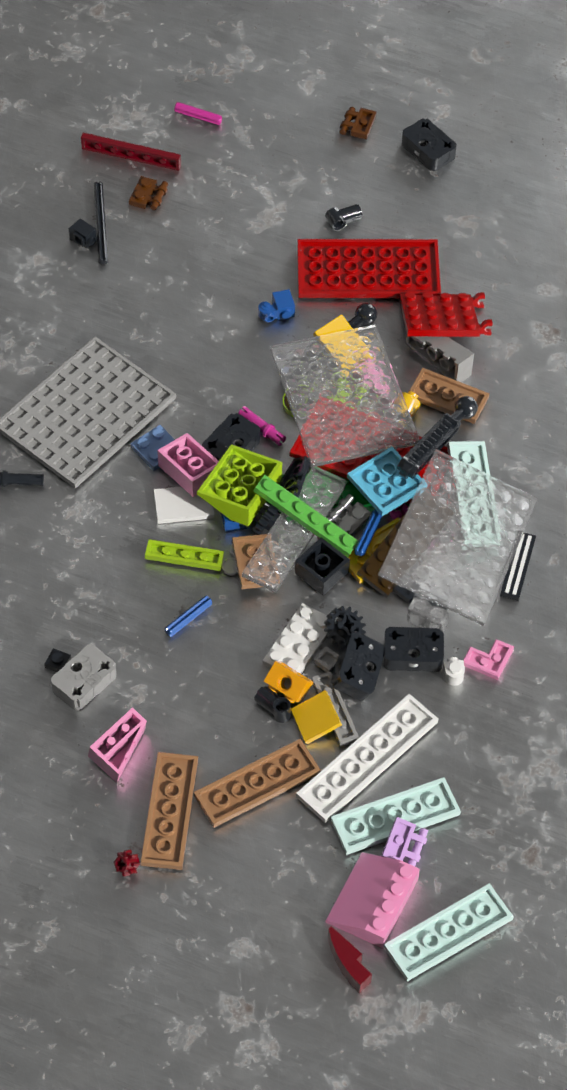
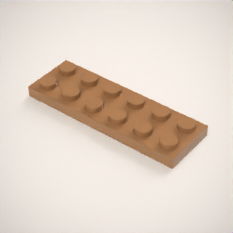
M298 739L195 791L194 797L215 828L315 777L321 770L301 739Z
M158 752L141 866L183 869L198 756Z

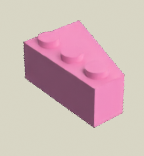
M131 708L90 746L88 757L116 783L120 779L141 739L147 721L135 709Z

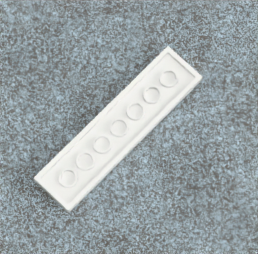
M408 694L296 793V797L326 823L331 819V816L340 811L438 723V718L413 696Z

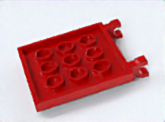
M431 293L400 294V304L407 336L480 337V334L491 336V329H486V327L493 325L492 319L484 320L479 324L474 308H484V302H479L478 300L485 299V293H477L474 297L466 293H442L441 295H433Z

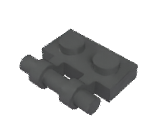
M348 494L338 502L339 505L333 511L330 510L327 513L326 518L351 536H354L369 520L372 513L359 502L352 507L350 503L354 498ZM345 509L347 513L342 519L339 518L338 515Z

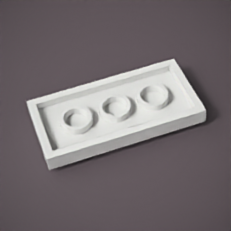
M302 603L263 659V665L271 669L275 661H281L302 674L329 635V632H324V629L328 627L324 624V621L328 619L327 615Z

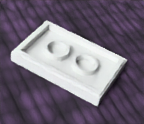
M182 487L154 489L158 524L214 518V508L212 505L198 495L192 497Z

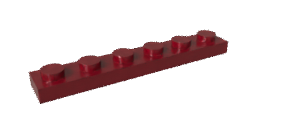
M82 133L81 147L84 150L179 171L181 168V154Z

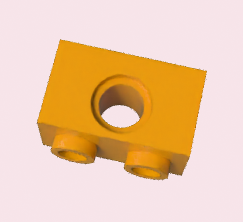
M281 661L274 662L264 679V682L269 684V689L275 693L280 691L293 704L295 702H302L313 684L312 680ZM287 678L291 681L289 688H286L284 685Z

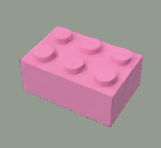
M188 433L157 450L158 466L192 497L197 495V491L219 462Z

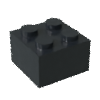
M322 537L295 560V574L321 595H325L349 573L350 559Z

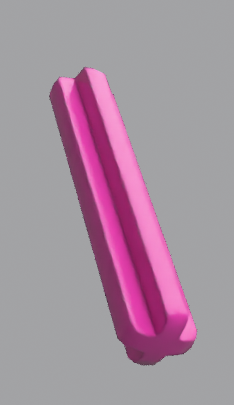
M177 102L174 107L175 112L216 125H220L222 122L221 115L180 102Z

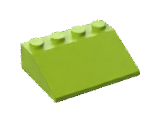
M231 444L201 485L197 495L230 520L249 527L266 502L265 499L253 490L264 475L278 484L282 479V462Z

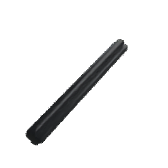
M95 182L94 198L99 264L106 265L108 263L103 183Z

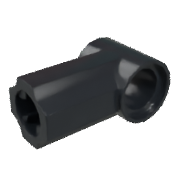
M359 204L340 210L334 207L325 214L327 221L335 231L341 230L347 223L362 219L363 216Z
M267 686L261 687L254 696V700L272 713L276 721L280 723L289 721L292 715L290 701L285 697L278 696Z

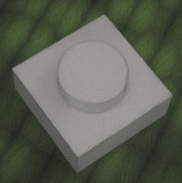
M326 646L314 658V664L326 673L331 672L336 667L339 655Z

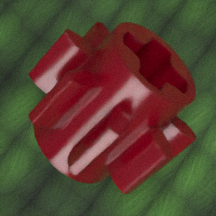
M131 849L118 852V857L114 861L116 872H122V876H130V874L137 873L136 869L140 865L138 854H132Z

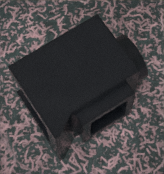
M81 218L68 228L69 240L76 242L82 247L88 248L97 240L96 228Z

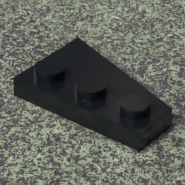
M307 456L294 458L278 483L297 498H299L311 462Z

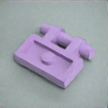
M396 817L381 856L401 861L406 857L409 859L408 864L415 866L421 858L419 854L422 846L426 844L428 830L420 828L419 834L413 833L416 824ZM411 840L415 841L412 852L407 850Z

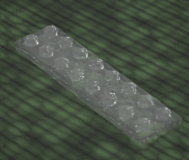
M314 465L304 480L299 499L326 517L347 486V481ZM282 512L243 570L242 577L277 593L294 567L295 561L301 556L314 534Z

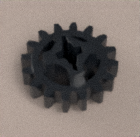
M266 502L253 519L257 523L251 531L257 535H260L264 529L269 531L281 515V512L278 511L279 509Z
M344 606L333 609L326 616L328 619L324 621V624L328 626L324 629V632H329L326 638H332V644L338 643V647L341 648L343 640L352 634L353 631L363 635L366 634V631L362 629L366 626L365 623H361L363 616L358 617L357 610L351 612V607H348L346 610Z

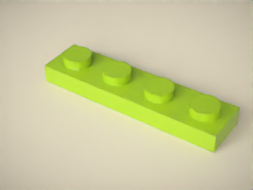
M151 539L148 540L145 552V559L216 571H221L224 551Z

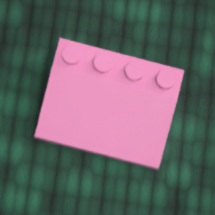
M362 852L329 913L326 923L383 949L418 881L420 869L401 860Z

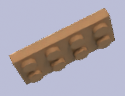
M425 368L421 369L409 390L418 395L417 399L420 403L450 415L455 412V403L458 398L462 396L473 397L477 402L478 411L474 417L462 419L472 424L476 423L490 393Z

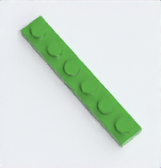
M264 475L253 490L317 537H322L347 558L357 545V539L268 476Z

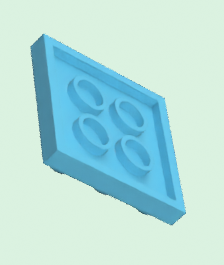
M393 447L347 473V478L381 516H384L427 489V484L418 474L413 479L410 477L405 479L399 475L400 470L397 469V465L402 457Z

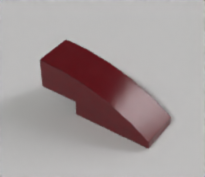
M331 926L328 929V940L335 962L350 985L360 994L371 983L372 973L361 964L362 953Z

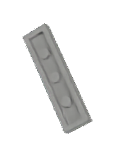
M331 672L312 677V681L317 694L326 690L342 723V726L333 730L339 746L342 747L354 743L359 738V735L340 692L333 688Z

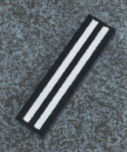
M517 532L500 597L519 601L536 535Z

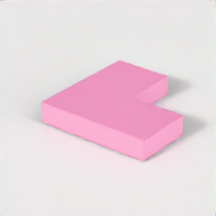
M496 639L489 654L470 647L463 659L464 666L498 680L514 650V646Z

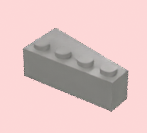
M406 336V344L441 375L461 383L471 376L474 353L449 337Z

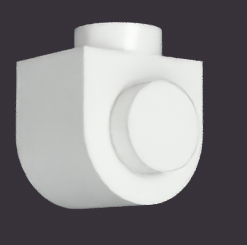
M451 657L444 661L442 670L446 683L452 686L461 684L465 673L464 661L458 660L456 657Z

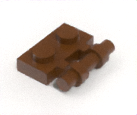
M350 107L344 115V121L341 122L340 134L345 135L347 131L351 130V136L367 140L376 119L377 111L360 108L359 112H356L354 107Z
M141 176L129 199V205L146 209L147 205H151L150 208L156 210L162 203V197L168 191V182L163 181L161 185L157 186V180Z

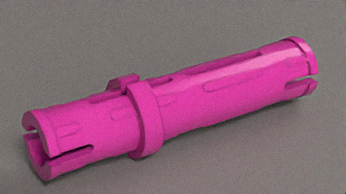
M246 406L239 410L238 414L260 427V432H262L265 438L271 439L278 446L282 445L281 442H285L286 436L277 431L274 425L265 422Z

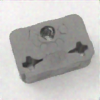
M92 644L86 645L62 669L52 676V691L73 710L80 711L115 680L117 676L116 664Z

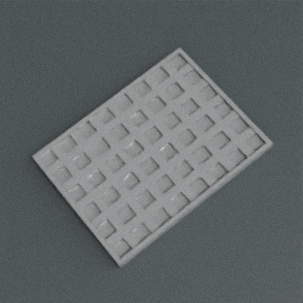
M94 337L0 418V433L76 489L176 399V393L100 339Z

